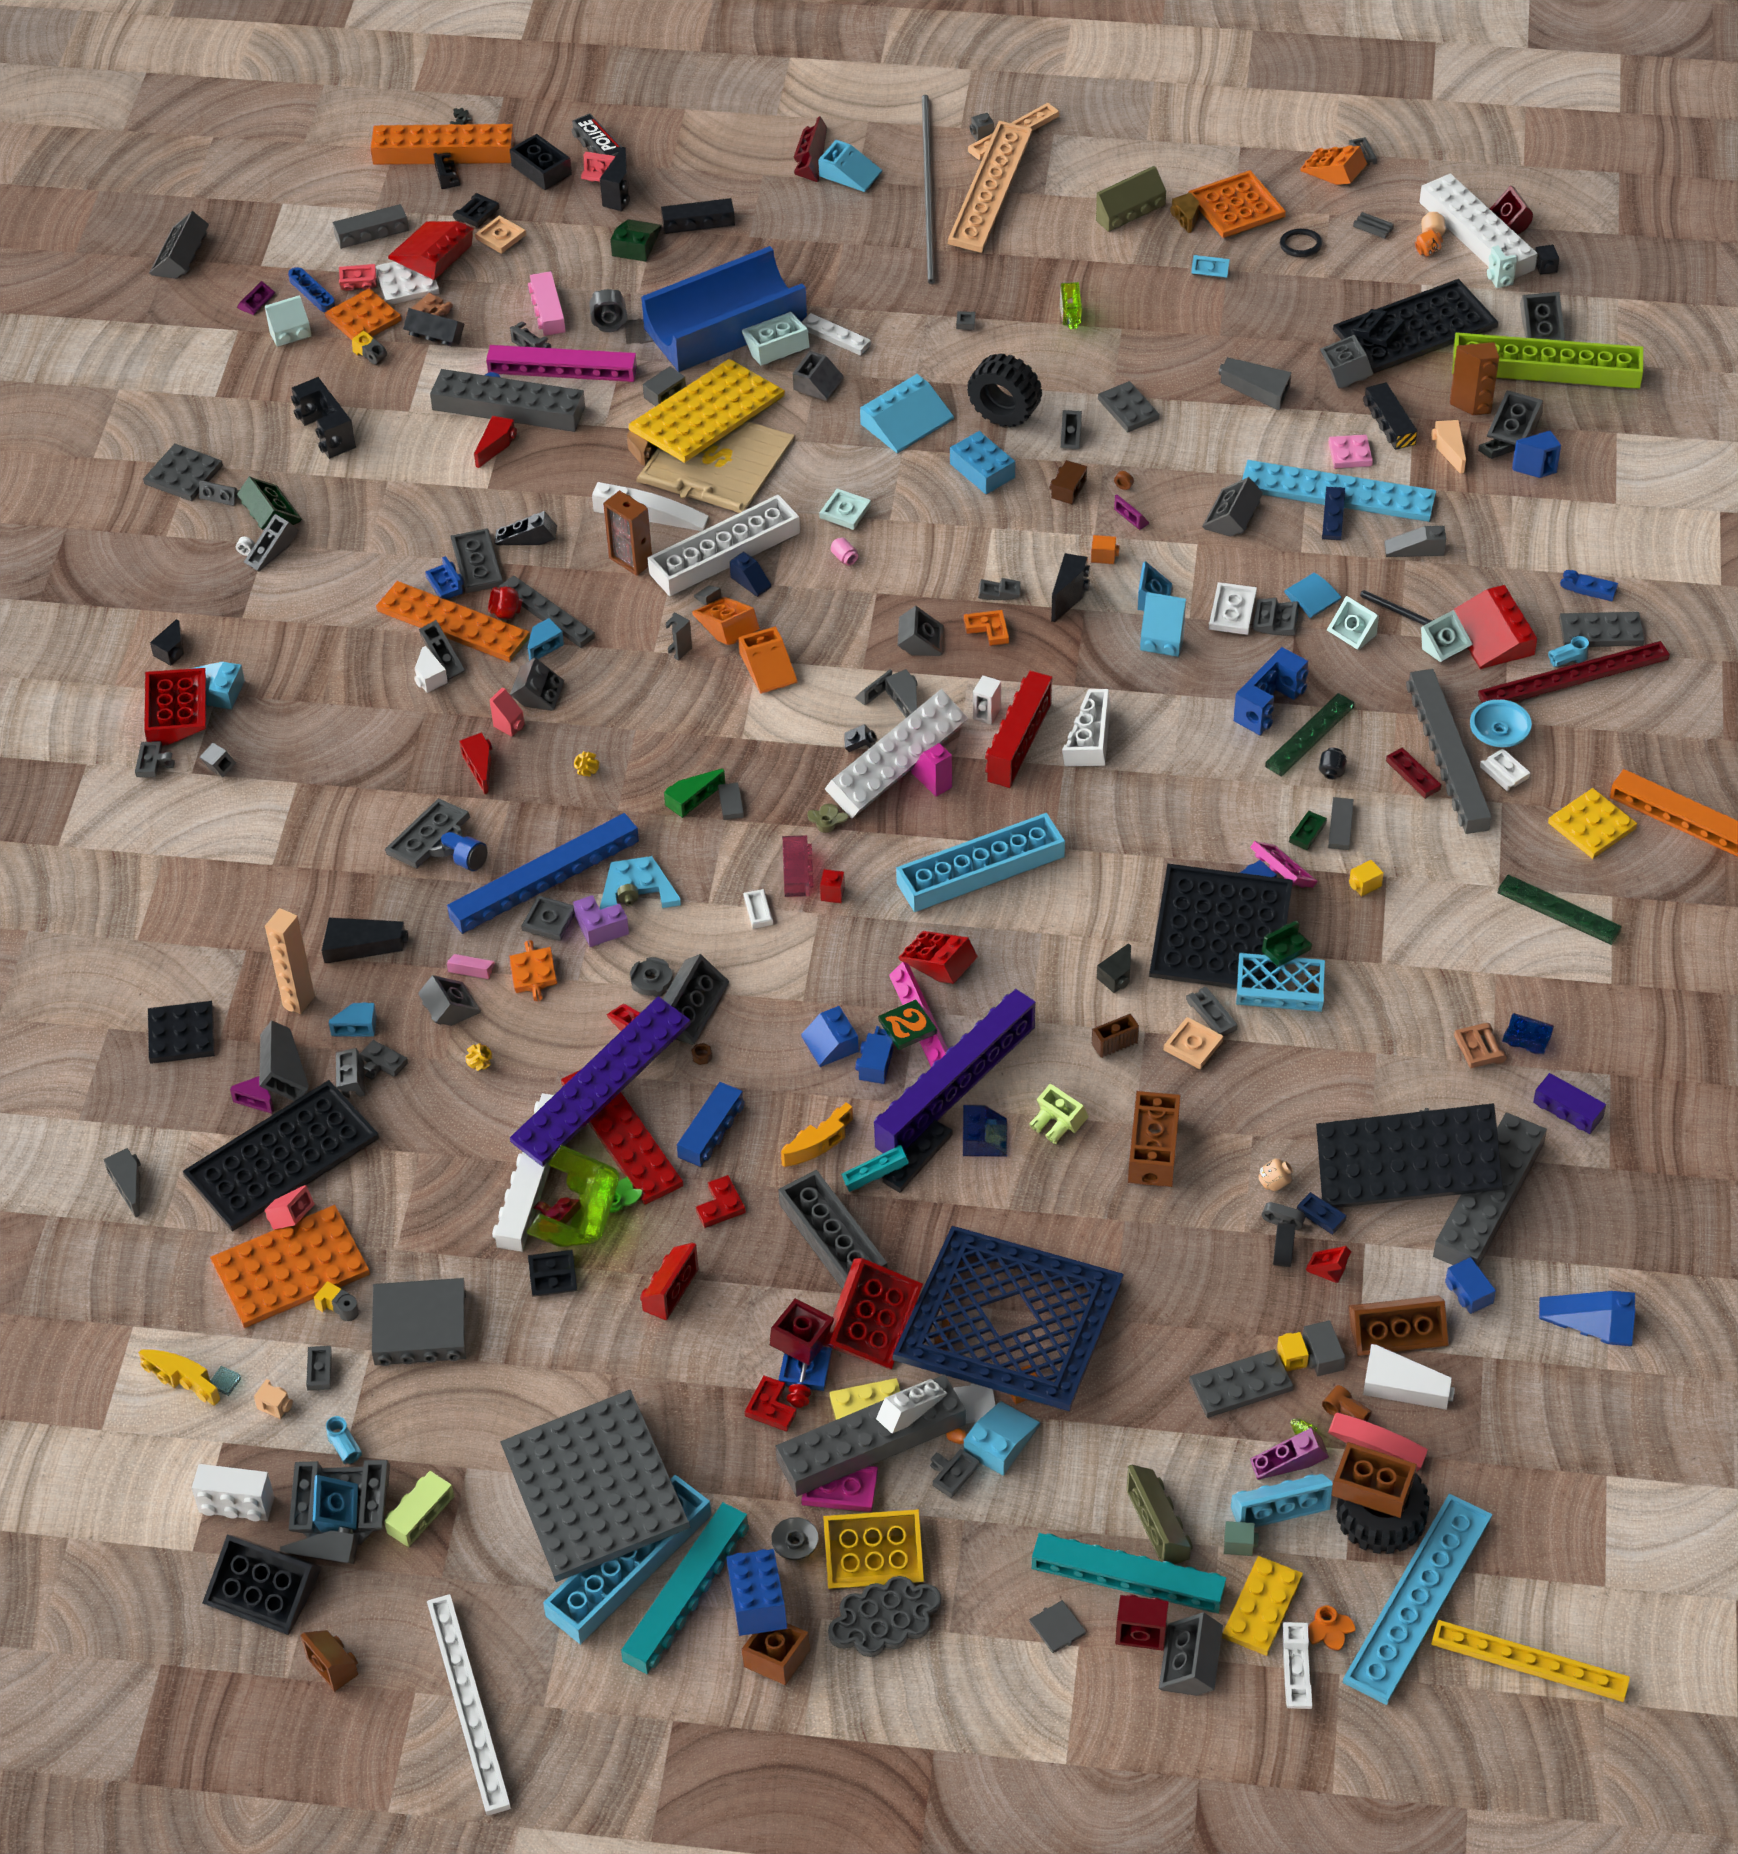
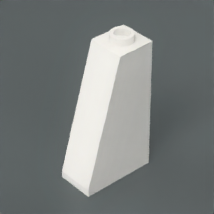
M1371 1344L1363 1395L1447 1410L1448 1401L1453 1402L1455 1388L1450 1387L1451 1377L1378 1345Z

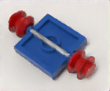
M822 1346L821 1351L810 1365L784 1353L779 1381L784 1382L785 1386L789 1387L788 1391L790 1394L787 1395V1401L793 1407L802 1408L807 1406L810 1401L808 1397L811 1395V1390H825L832 1356L831 1347Z

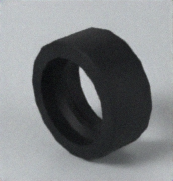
M1277 1223L1273 1265L1291 1267L1295 1224Z

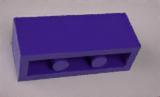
M1551 1073L1536 1088L1533 1103L1541 1109L1553 1113L1559 1119L1571 1123L1579 1130H1583L1588 1134H1591L1603 1119L1606 1104Z

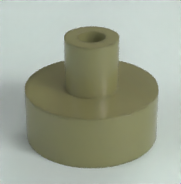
M633 884L622 885L617 890L618 900L626 904V906H632L639 898L638 888Z

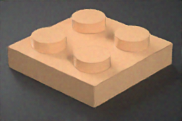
M500 215L475 233L476 240L501 254L526 236L525 229Z
M1186 1017L1164 1044L1163 1050L1201 1069L1221 1045L1224 1036Z

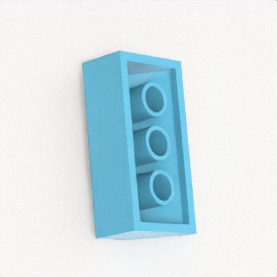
M1311 1474L1298 1480H1285L1277 1485H1264L1256 1490L1240 1491L1232 1495L1231 1510L1236 1522L1255 1523L1254 1528L1330 1510L1333 1483L1324 1474Z

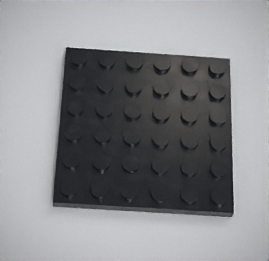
M1167 863L1149 977L1237 989L1239 953L1265 955L1262 952L1264 937L1287 924L1293 880ZM1243 960V965L1249 971L1257 966L1253 961ZM1268 962L1264 965L1270 973L1278 968L1273 962ZM1261 969L1252 974L1258 981L1267 976ZM1280 971L1274 975L1277 980H1279ZM1249 977L1242 982V987L1251 988L1255 985ZM1271 979L1262 984L1266 989L1270 990L1277 987Z

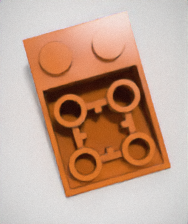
M1349 145L1340 148H1318L1305 161L1300 171L1335 185L1351 184L1367 165L1360 146Z
M776 626L738 637L739 653L760 694L797 683V678L783 639Z

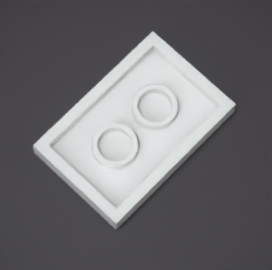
M1218 582L1209 630L1248 635L1257 587Z

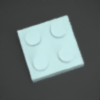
M836 489L819 512V517L854 530L870 508L871 500Z

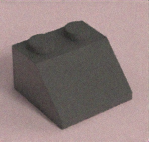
M914 606L899 617L898 646L910 655L940 656L943 652L944 625L919 607Z
M432 975L418 993L423 1001L422 1004L430 1012L432 1020L440 1025L452 1026L479 1014L481 1011L461 981Z

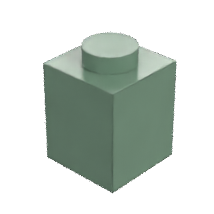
M1226 1521L1224 1554L1252 1556L1253 1547H1258L1259 1533H1254L1255 1523Z

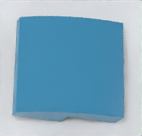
M1315 572L1284 591L1291 602L1298 601V604L1309 618L1319 614L1342 598L1326 580Z

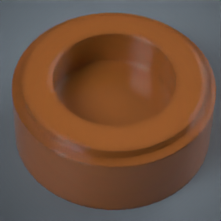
M1119 471L1114 478V482L1120 489L1129 490L1134 484V478L1126 471Z

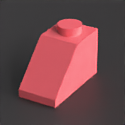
M502 687L490 699L493 727L512 737L525 725L522 709L507 690Z
M307 1185L275 1199L265 1209V1212L274 1230L296 1225L315 1204Z

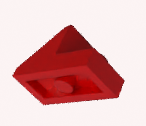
M1347 1246L1314 1252L1306 1270L1309 1273L1338 1283L1346 1269L1347 1260L1352 1251Z

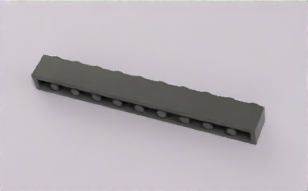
M1434 669L1410 672L1409 681L1406 682L1408 693L1411 692L1412 704L1414 707H1417L1418 720L1423 723L1424 735L1429 738V748L1431 751H1434L1435 764L1441 769V779L1446 782L1447 795L1452 798L1453 810L1458 813L1459 826H1463L1465 834L1489 831L1492 816Z

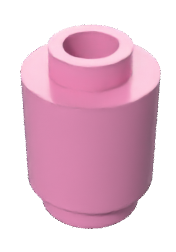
M837 538L832 542L831 552L843 564L850 566L857 561V550L845 538Z

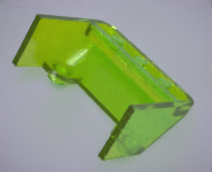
M561 1145L550 1159L548 1165L568 1173L566 1184L571 1191L580 1194L579 1199L582 1207L573 1216L570 1226L539 1214L528 1228L527 1234L558 1247L594 1244L603 1235L619 1182V1173L610 1165Z

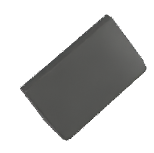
M888 670L862 690L855 699L863 705H867L886 690L885 678L892 675V670Z

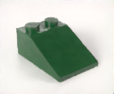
M627 219L615 228L610 239L612 256L646 262L662 225Z

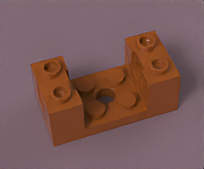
M1136 1091L1128 1183L1172 1187L1181 1095ZM1154 1129L1160 1130L1161 1132L1154 1134L1151 1133L1149 1130Z

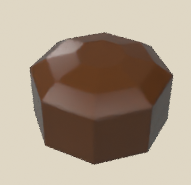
M705 1043L696 1044L691 1049L693 1062L699 1065L708 1064L713 1058L711 1046Z

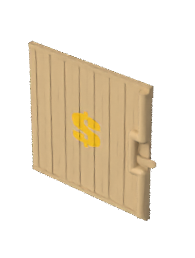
M746 421L685 463L658 448L637 477V482L680 494L681 499H685L687 496L741 513L748 508L795 439V435Z

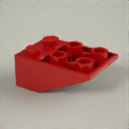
M922 931L898 958L900 961L908 963L909 966L938 982L954 984L978 956L969 937Z

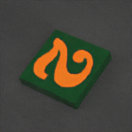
M916 999L878 1016V1021L899 1050L937 1034V1028Z

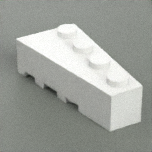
M1088 689L1080 708V714L1076 717L1073 730L1068 735L1067 744L1062 749L1065 766H1105L1111 709L1108 689Z

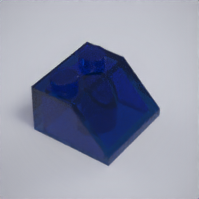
M963 1105V1156L1007 1157V1118L986 1105Z

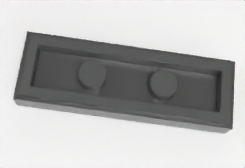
M1333 797L1328 848L1349 850L1354 799Z

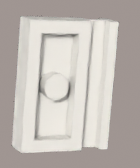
M1504 749L1499 750L1489 756L1486 761L1482 760L1480 763V768L1506 791L1530 778V772Z

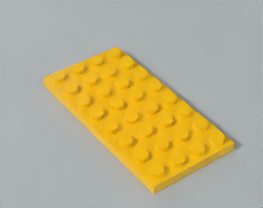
M727 359L629 423V430L685 463L784 397L785 390L735 361Z

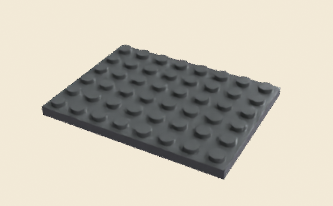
M631 1389L500 1441L555 1582L691 1528Z

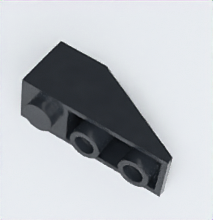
M543 511L497 529L495 544L542 545L556 539L557 525Z

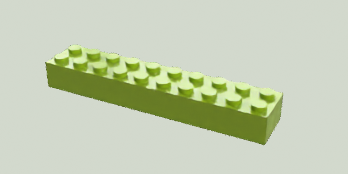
M1455 333L1452 374L1454 372L1458 345L1494 342L1499 355L1496 378L1640 389L1643 376V347Z

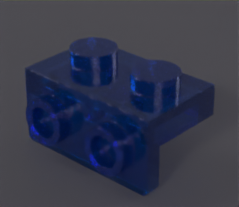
M1513 1013L1502 1042L1508 1043L1512 1047L1528 1049L1534 1054H1545L1550 1044L1554 1025Z

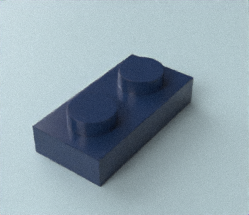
M1311 1192L1297 1205V1210L1303 1212L1306 1218L1332 1235L1346 1221L1347 1215Z

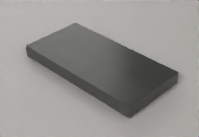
M488 528L451 535L459 572L464 580L465 593L500 587L503 580Z

